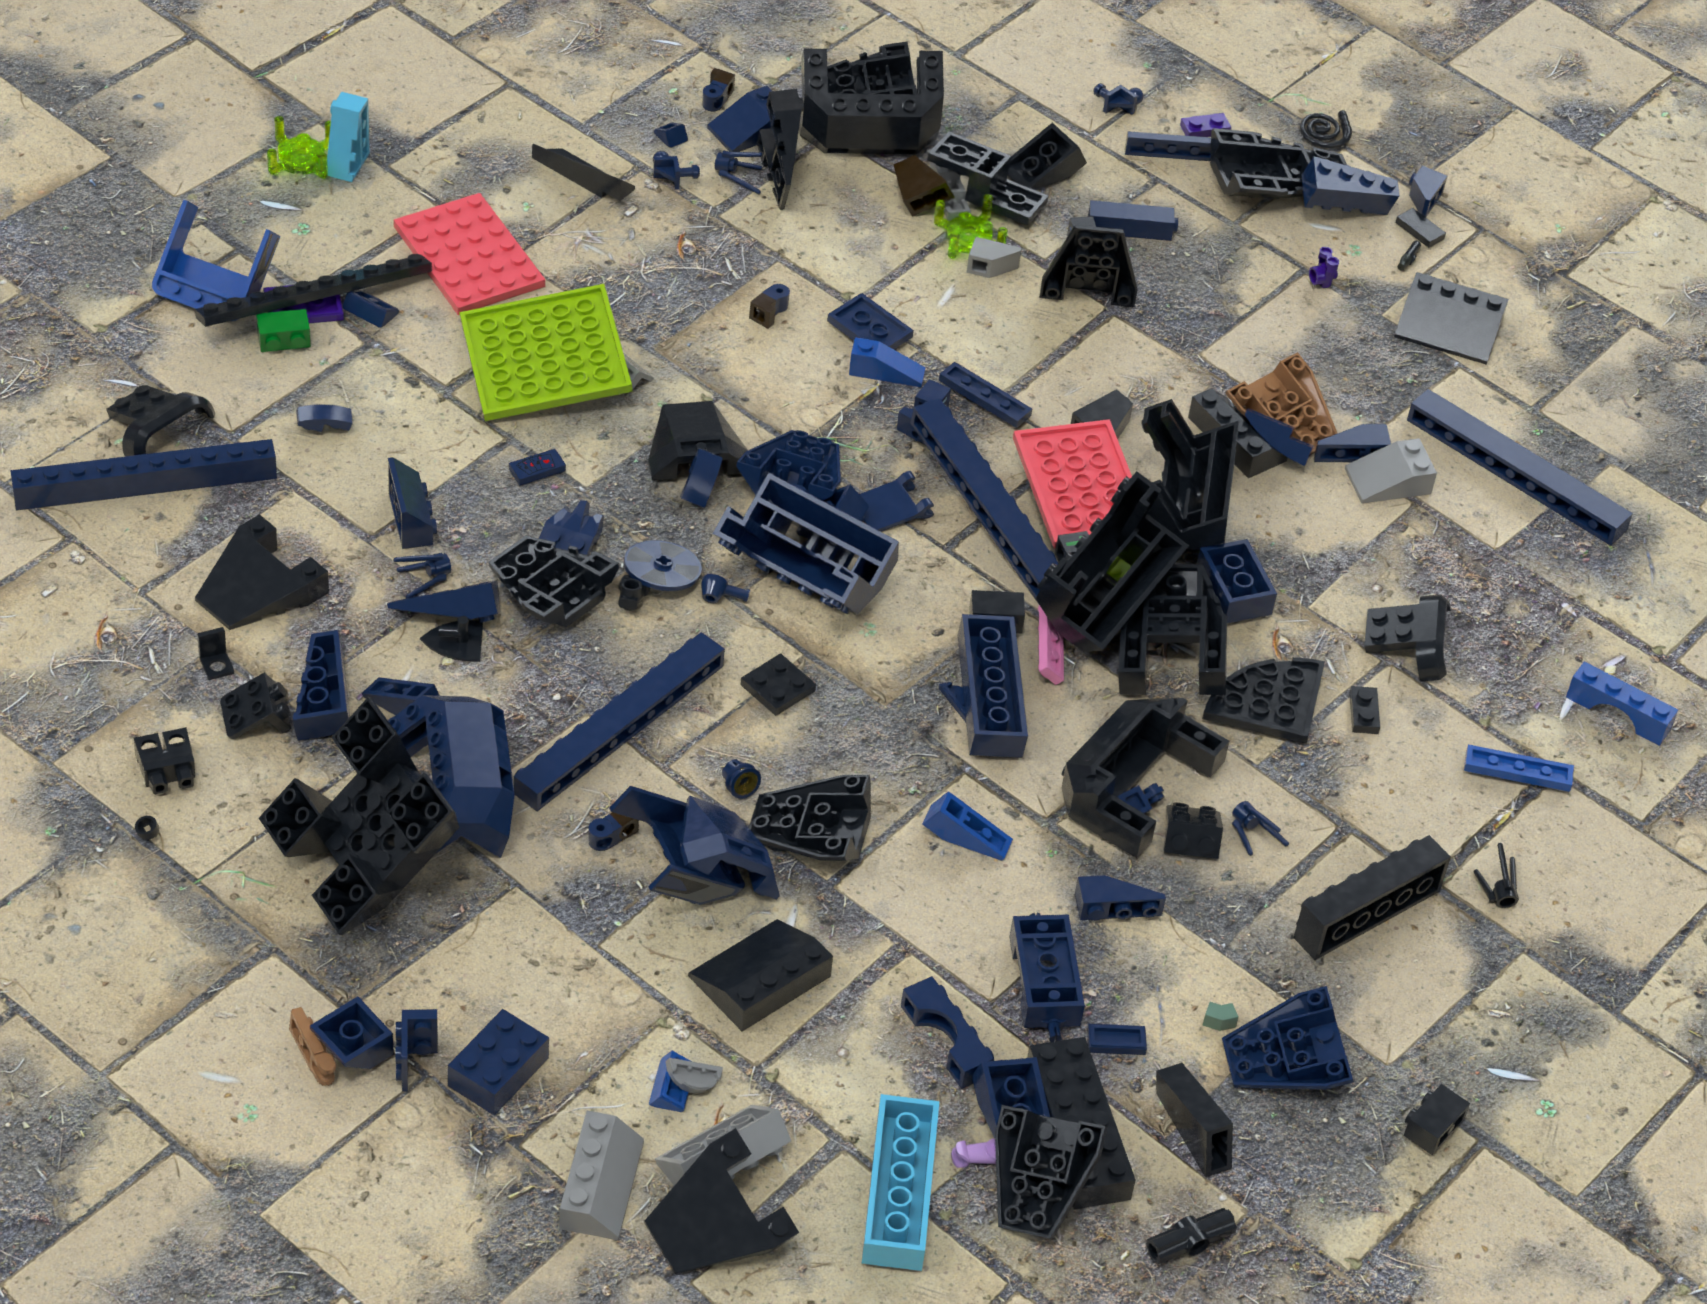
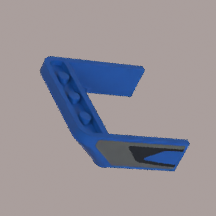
M183 199L152 281L154 292L161 297L194 309L201 308L208 303L218 304L226 302L229 298H243L250 296L253 292H260L281 236L266 229L249 276L192 257L184 253L183 247L198 207Z

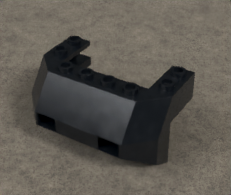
M804 48L801 57L804 111L801 112L799 135L823 153H919L937 138L941 128L944 99L943 51H919V57L916 60L917 95L828 93L827 49Z
M1172 399L1145 408L1144 417L1141 421L1142 428L1153 440L1155 450L1157 452L1160 451L1165 459L1162 482L1161 480L1152 482L1161 489V492L1148 515L1187 543L1189 549L1200 550L1202 547L1225 543L1239 420L1194 435Z
M1137 471L1131 478L1126 476L1117 488V492L1110 500L1114 503L1103 520L1100 518L1096 519L1089 529L1092 533L1088 537L1083 535L1075 545L1076 552L1074 554L1069 552L1058 565L1052 563L1045 572V577L1037 586L1040 592L1036 600L1056 631L1083 652L1103 650L1189 546L1148 515L1161 489ZM1122 559L1131 567L1117 581L1109 573Z

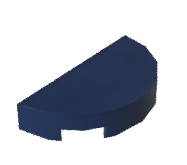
M952 682L939 684V690L966 723L963 687L952 685Z

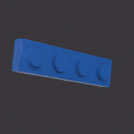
M1469 744L1466 749L1464 771L1567 792H1570L1573 782L1574 765Z

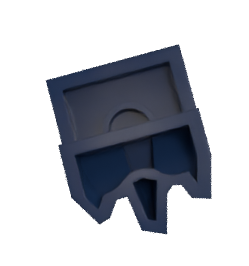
M580 500L573 512L570 511L569 507L565 506L545 522L539 539L555 542L556 548L568 550L569 546H574L578 548V553L590 555L593 545H597L601 535L604 516L601 514L589 516V502Z

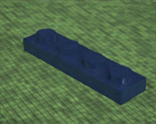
M1127 132L1125 155L1210 161V137Z
M953 362L939 374V381L1015 428H1018L1032 416L1033 409L956 362Z

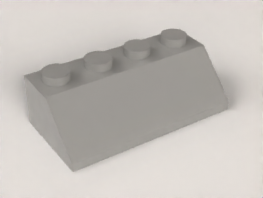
M750 1105L655 1158V1161L672 1184L675 1185L711 1142L736 1128L750 1150L751 1155L746 1161L728 1171L733 1179L735 1173L742 1169L748 1170L759 1164L758 1160L766 1155L773 1156L783 1150L782 1146L791 1142V1138L779 1109Z
M586 1111L560 1205L559 1229L619 1240L644 1138L617 1116Z

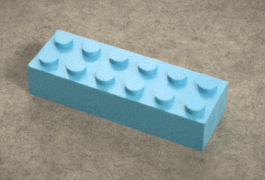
M880 1095L861 1264L922 1271L940 1101Z

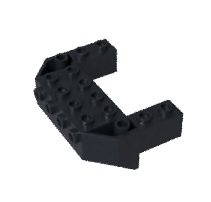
M1184 698L1126 700L1070 758L1062 770L1061 775L1064 777L1061 788L1068 817L1138 858L1152 842L1156 820L1120 800L1117 796L1130 790L1165 751L1211 778L1225 762L1230 741L1184 715L1188 701Z

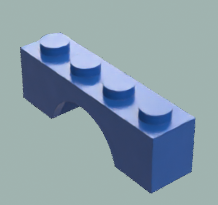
M1585 661L1573 675L1566 698L1587 709L1598 704H1608L1619 708L1632 720L1637 735L1658 746L1662 744L1671 731L1678 709Z

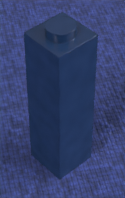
M1090 200L1088 217L1093 216L1096 227L1124 230L1125 237L1171 241L1173 232L1178 230V218L1174 216V208Z

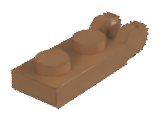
M302 1007L292 1009L289 1030L310 1071L322 1086L332 1085L336 1069V1061H334L333 1055L327 1053L326 1046L310 1030V1025L313 1024L312 1018L306 1016Z

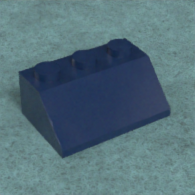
M393 457L388 458V494L402 549L433 545V534H437V524L435 518L431 519L430 517L433 515L431 501H426L428 497L426 482H421L418 471Z

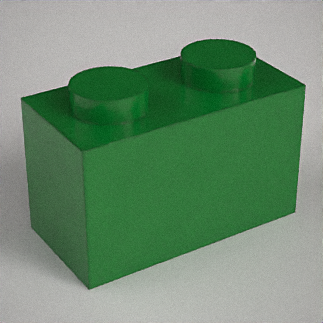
M306 309L256 315L257 334L261 352L311 347L310 327Z

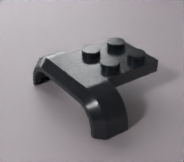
M148 385L137 387L133 393L117 399L113 405L106 408L109 418L129 424L122 441L125 457L146 454L147 441L154 433L193 409L198 414L205 413L212 419L215 417L212 404L204 397L189 392L174 395Z
M1441 594L1421 596L1419 604L1368 609L1364 643L1366 653L1416 649L1420 682L1441 680L1447 675L1444 660L1446 611H1451L1449 601Z

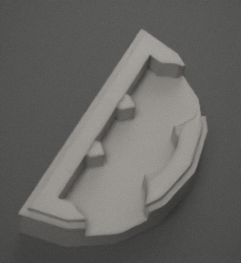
M675 1058L666 1060L667 1072L672 1081L682 1090L690 1093H703L711 1089L722 1075L723 1067Z

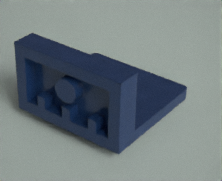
M437 1009L402 1010V1022H396V1081H402V1092H408V1054L427 1055L438 1053Z

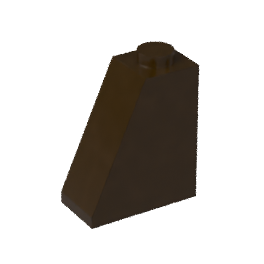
M915 155L893 164L903 202L912 217L955 198L947 181Z

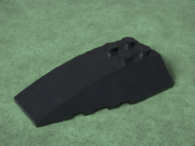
M1213 128L1211 131L1210 166L1224 195L1248 196L1251 198L1304 197L1302 174L1313 156L1347 165L1343 155L1340 153L1316 147L1308 150L1304 148L1303 144L1296 142L1293 145L1281 143L1282 140L1280 138L1272 137L1271 140L1261 138V133Z

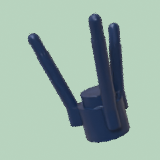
M723 150V152L717 154L715 170L719 171V176L727 177L757 194L761 193L759 189L730 174V172H735L737 166L762 170L760 165L741 162L734 158L761 157L762 153Z
M445 553L403 556L393 559L394 562L425 561L398 567L396 570L397 572L425 568L429 576L433 575L435 577L407 594L406 598L414 597L438 582L447 580L446 574H450L452 570L450 559Z
M1243 801L1233 809L1232 816L1235 820L1232 822V825L1238 831L1248 855H1253V851L1243 828L1253 829L1258 824L1284 846L1289 845V842L1279 834L1281 829L1257 811L1249 801Z

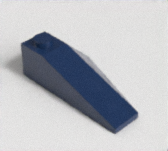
M494 580L464 586L455 590H445L430 595L387 603L389 609L452 617L466 616L468 619L479 618V622L495 619L494 614L500 613L498 581Z

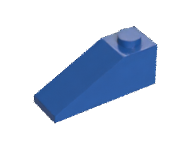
M855 337L850 359V376L922 387L926 367L880 341Z
M949 791L931 804L922 825L944 841L1001 861L1005 858L1013 838Z

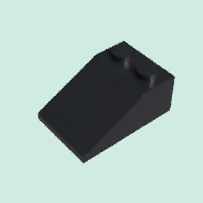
M1052 122L1011 156L1008 176L1018 184L1033 190H1039L1070 178L1087 162L1080 147Z

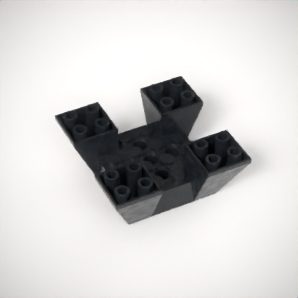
M367 697L331 737L357 773L333 801L299 779L294 778L259 817V820L285 857L329 852L333 855L339 866L317 888L312 897L337 933L342 936L385 909L460 828L455 811L430 777L424 772L422 775L419 773L401 738L370 697Z

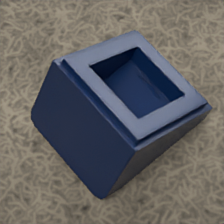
M671 122L653 130L654 134L670 148L688 141L685 125L681 123Z

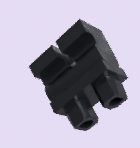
M187 727L162 732L163 749L158 733L134 738L135 756L139 763L145 786L150 787L153 794L165 793L168 790L167 783L175 781L178 782L179 788L182 789L194 786L195 763ZM179 737L183 739V742L169 744L172 738ZM146 743H154L156 746L154 748L141 749Z

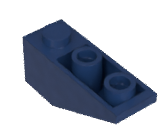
M1106 875L1078 877L1074 894L1080 920L1093 921L1162 916L1166 901L1165 894Z

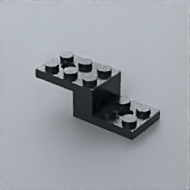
M949 131L928 153L927 161L939 167L957 172L959 175L969 177L965 201L973 203L975 206L983 207L998 215L1013 219L1018 223L1029 225L1048 202L1049 195L1007 179L1011 156Z

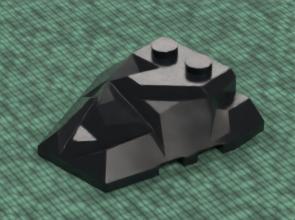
M908 41L885 44L879 47V52L867 56L866 52L859 54L860 59L854 62H849L846 59L827 66L828 93L917 95Z
M525 535L490 560L489 567L526 612L546 623L568 627L604 600L606 596L605 587L612 583L619 569V563L599 552L592 551L591 555L578 553V548L574 546H569L568 550L556 548L555 542Z

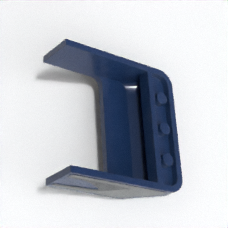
M629 786L609 807L613 813L648 823L664 850V856L670 862L667 868L648 886L650 891L689 901L692 904L703 905L735 896L745 887V882L737 866L727 864L723 860L719 861L709 875L692 871L685 867L680 850L686 809L685 802Z

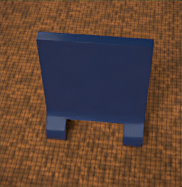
M911 471L902 473L896 480L859 494L869 505L863 522L880 532L916 518L928 519L932 517L934 513L931 507H934V504L930 498H924L915 505L907 493L916 488L912 482L915 480V476Z

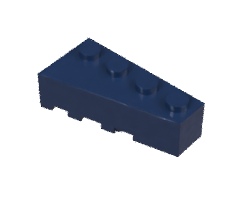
M1313 156L1302 174L1305 208H1313L1314 205H1318L1325 210H1331L1332 207H1340L1342 211L1351 212L1352 209H1359L1361 213L1388 215L1400 196L1398 180L1315 156Z
M338 630L311 634L305 660L306 668L301 678L302 686L297 696V708L292 719L297 741L334 735L350 717L344 653Z

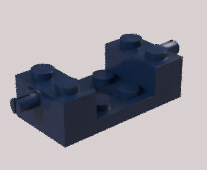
M1032 913L1029 916H1013L1009 939L1012 958L1018 959L1023 992L1020 1007L1024 1028H1048L1050 1042H1054L1055 1039L1056 1041H1061L1060 1027L1081 1026L1085 1007L1069 914L1041 915L1037 913L1035 915V913ZM1051 961L1055 966L1045 967L1041 962Z

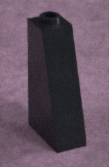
M1183 1063L1157 1070L1156 1094L1204 1176L1209 1177L1232 1169V1121Z

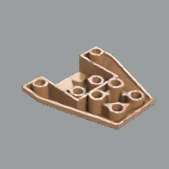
M1298 352L1280 361L1274 371L1249 385L1244 381L1225 393L1244 416L1249 408L1293 426L1292 437L1314 445L1310 455L1315 453L1319 440L1337 434L1313 371Z

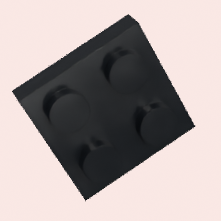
M781 653L741 677L740 682L744 689L775 716L816 691V683Z

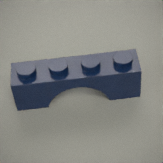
M933 976L903 989L901 1008L915 1027H933L949 1036L954 1046L949 1050L946 1069L961 1089L972 1085V1074L981 1062L994 1061L991 1049L983 1045L976 1029L973 1026H969L963 1018L960 1008L951 1002L945 988L939 985Z

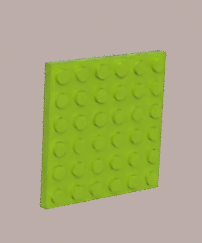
M604 284L459 312L485 421L633 392L630 375Z

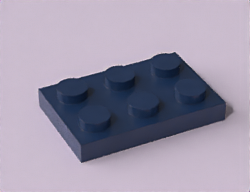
M863 293L833 310L827 317V322L853 341L855 337L880 341L888 347L896 349L913 338V329Z

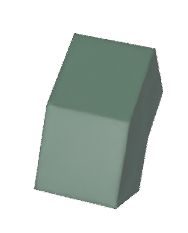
M1210 1002L1204 1017L1203 1026L1218 1031L1236 1028L1239 1016L1233 1003L1219 1005Z

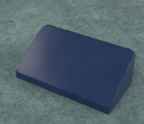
M361 289L347 292L343 303V309L379 328L385 326L399 313L398 308Z

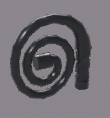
M1345 110L1338 112L1343 137L1339 141L1327 143L1312 138L1326 141L1338 136L1340 126L1329 115L1322 113L1309 114L1301 120L1300 131L1303 137L1311 144L1321 148H1336L1347 144L1352 136V128ZM1310 119H1314V120H1311V121L1308 123V125H1307V131H1308V133H1309L1312 137H1310V136L1307 134L1306 129H1305L1306 122L1309 121ZM1330 123L1334 125V133L1330 135H1319L1325 134V132H1329L1331 130Z

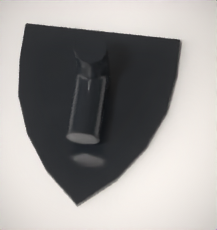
M460 616L458 621L442 624L431 629L420 637V640L429 649L450 659L480 662L483 622L468 620L466 616Z

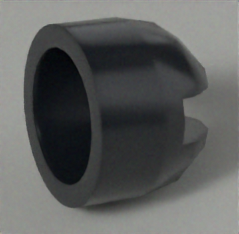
M143 816L136 821L135 830L141 839L149 841L157 837L159 825L154 817ZM149 825L151 830L146 832L144 827Z

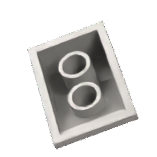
M1420 438L1396 441L1345 465L1347 475L1361 504L1429 495L1432 493L1437 475Z

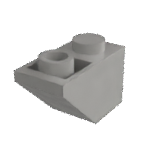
M975 237L969 253L966 273L991 278L1018 269L1022 248Z

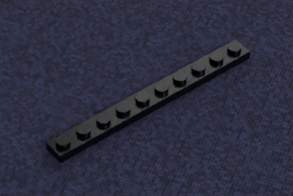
M411 254L408 258L400 260L390 259L384 264L366 265L363 269L355 271L345 270L341 274L334 276L324 275L320 276L317 280L309 282L299 281L295 285L288 287L278 286L268 292H253L250 296L243 298L233 297L227 299L226 302L218 304L208 303L201 308L195 309V316L205 327L429 273L432 271V263L420 254Z

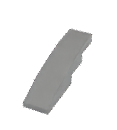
M927 149V157L931 149ZM929 162L930 168L947 181L955 198L941 204L947 220L971 219V210L967 201H965L966 190L960 180V175L957 172Z

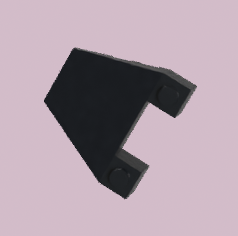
M797 89L769 92L766 106L772 128L759 130L757 138L758 150L762 153L760 157L763 167L768 166L770 173H767V178L769 181L774 182L775 188H772L780 210L785 209L791 187L801 112L804 111L803 98H799Z
M258 514L238 527L195 596V601L227 629L231 630L261 621L262 616L271 613L280 615L285 613V609L297 605L303 608L314 603L329 593L328 570L312 557L289 569L272 555L273 552L278 550L276 527Z
M736 1128L707 1146L644 1221V1224L675 1274L711 1267L725 1262L738 1261L757 1255H765L790 1241L799 1233L784 1206L762 1220L757 1221L728 1171L746 1161L751 1152Z

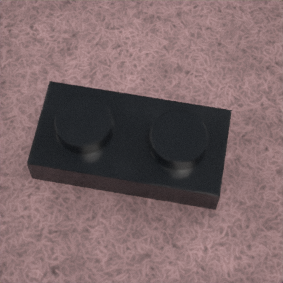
M1351 686L1349 697L1352 732L1379 734L1380 716L1377 688Z

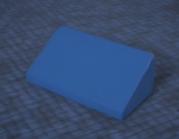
M672 1050L660 1060L649 1105L656 1108L683 1112L689 1092L682 1090L672 1081L667 1072L666 1060L669 1058L690 1060Z

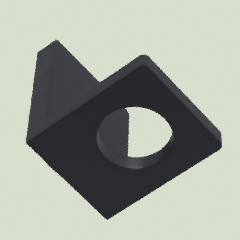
M220 627L198 633L199 659L208 680L234 674L233 666L226 652L224 628ZM214 662H222L225 664V668L221 671H214L210 668V665Z

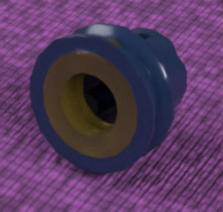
M734 759L729 761L722 770V776L726 780V789L735 798H748L758 790L761 784L762 777L760 772L750 763H743Z

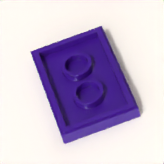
M275 287L263 288V292L272 291ZM340 294L267 312L306 309L309 324L344 320Z

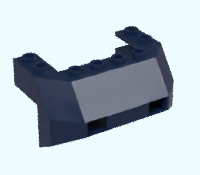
M768 473L744 517L728 506L713 532L720 539L718 543L728 551L738 556L743 553L756 561L755 566L766 573H769L770 569L777 572L776 578L789 585L791 581L799 584L798 590L809 596H812L813 592L821 596L819 601L831 608L835 607L847 615L849 611L858 615L882 590L898 561L899 541L771 473ZM791 524L810 533L804 546L785 536ZM853 557H855L857 561L850 571L847 568Z
M422 695L388 721L401 738L410 757L427 745L429 746L432 781L456 813L460 828L438 852L462 836L501 858L510 835L515 796L504 710L490 702L467 696Z

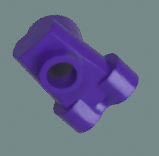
M1329 247L1320 248L1318 266H1313L1309 269V278L1314 286L1320 285L1321 288H1329L1333 279H1336L1338 276L1339 259L1332 256L1333 251Z

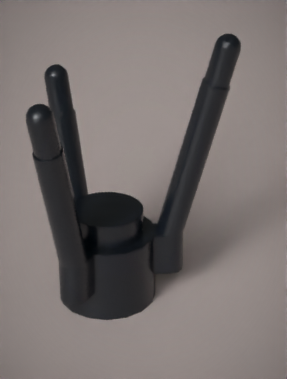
M1498 843V854L1503 879L1494 884L1493 891L1478 869H1475L1473 872L1487 893L1490 903L1496 902L1499 908H1510L1516 905L1519 900L1515 858L1510 857L1509 879L1503 844Z

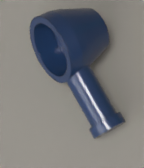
M707 574L703 576L701 582L702 598L708 603H717L724 594L742 599L744 602L748 600L750 589L745 590L728 585L727 580L719 575Z

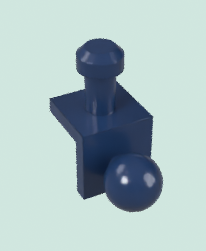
M1102 83L1097 84L1093 89L1095 96L1105 99L1103 112L1106 114L1114 108L1120 107L1132 115L1135 113L1136 105L1141 103L1144 98L1141 89L1131 88L1128 90L1121 84L1111 91L1107 90L1106 86Z
M658 151L653 156V178H668L672 180L675 190L680 187V177L698 179L700 176L698 165L680 168L677 156H669L665 151Z

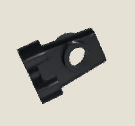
M624 575L618 585L620 590L619 607L629 611L637 609L641 599L649 594L651 588L642 585L639 580L633 579L629 575Z

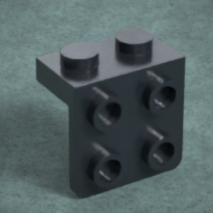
M264 672L222 696L220 704L227 736L235 739L265 721L271 723L282 734L290 730L289 717L291 712L286 705L285 696L287 694L283 685L280 682L276 683Z
M1180 802L1167 805L1164 852L1219 859L1223 833L1221 813L1211 806H1201L1200 809L1191 808L1189 805Z

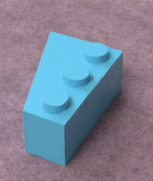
M341 92L337 100H333L330 107L332 116L325 175L352 182L370 154L368 98Z

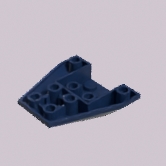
M791 430L746 451L737 461L736 465L755 495L768 473L822 501L833 496L841 483L839 444L832 442L828 438H817L808 435L807 432L801 430Z
M689 796L686 802L680 850L685 867L692 871L709 875L720 860L727 864L740 866L748 870L754 892L777 900L780 894L768 850L735 812Z
M1327 986L1298 993L1222 1037L1234 1088L1326 1090L1354 1082Z

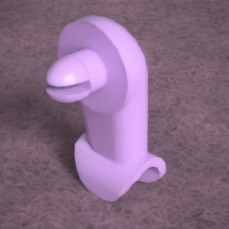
M995 1138L990 1139L988 1142L966 1145V1141L957 1142L951 1152L953 1164L957 1168H965L970 1163L996 1164Z

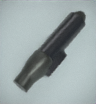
M1413 241L1401 257L1400 263L1397 266L1399 270H1404L1406 266L1411 265L1416 259V253L1421 247L1419 241Z

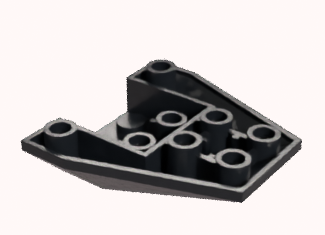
M1075 225L1042 276L1039 298L1063 300L1065 288L1111 292V305L1135 307L1138 286L1124 230Z
M713 401L663 404L648 458L651 479H677L678 464L692 463L698 448L721 456L725 462L727 474H739L740 471L736 467L737 461L748 450Z
M840 775L759 794L749 829L763 844L816 860L848 861L859 859L871 819L870 775Z
M1002 1105L995 1131L998 1227L1053 1240L1101 1157L1108 1127L1083 1121L1075 1123L1041 1116L1028 1110Z

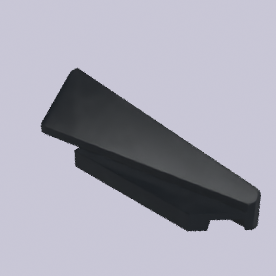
M532 144V158L601 198L608 194L621 201L635 190L634 185L601 171L563 148L545 149Z

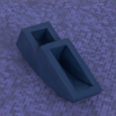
M1248 408L1246 410L1245 416L1265 441L1289 459L1303 466L1307 464L1314 445L1292 437L1293 426Z

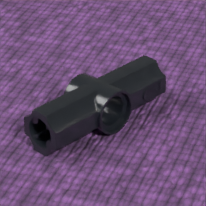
M1225 1208L1197 1219L1191 1215L1179 1220L1172 1229L1147 1239L1148 1255L1153 1262L1158 1264L1185 1253L1189 1256L1198 1255L1206 1250L1210 1243L1236 1232L1237 1226L1234 1216L1229 1209L1226 1210Z

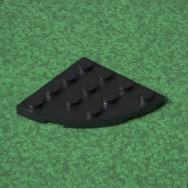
M1292 657V661L1275 662V659H1269L1239 669L1227 677L1226 695L1210 696L1202 719L1307 744L1325 661Z

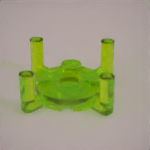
M281 116L275 117V139L280 144L277 146L278 151L273 148L267 150L268 172L274 175L282 170L293 174L294 171H302V175L315 173L321 179L327 178L328 161L325 149L329 145L331 121L325 122V139L319 142L312 139L306 133H301L297 137L288 139L284 133V118Z
M984 195L982 213L979 217L972 216L969 212H961L958 217L953 218L951 221L943 218L945 202L943 200L936 201L934 224L946 229L945 235L949 244V258H956L960 252L970 253L975 237L995 241L993 240V224L987 221L991 216L992 195ZM1000 227L998 229L996 242L1006 244L1007 228Z

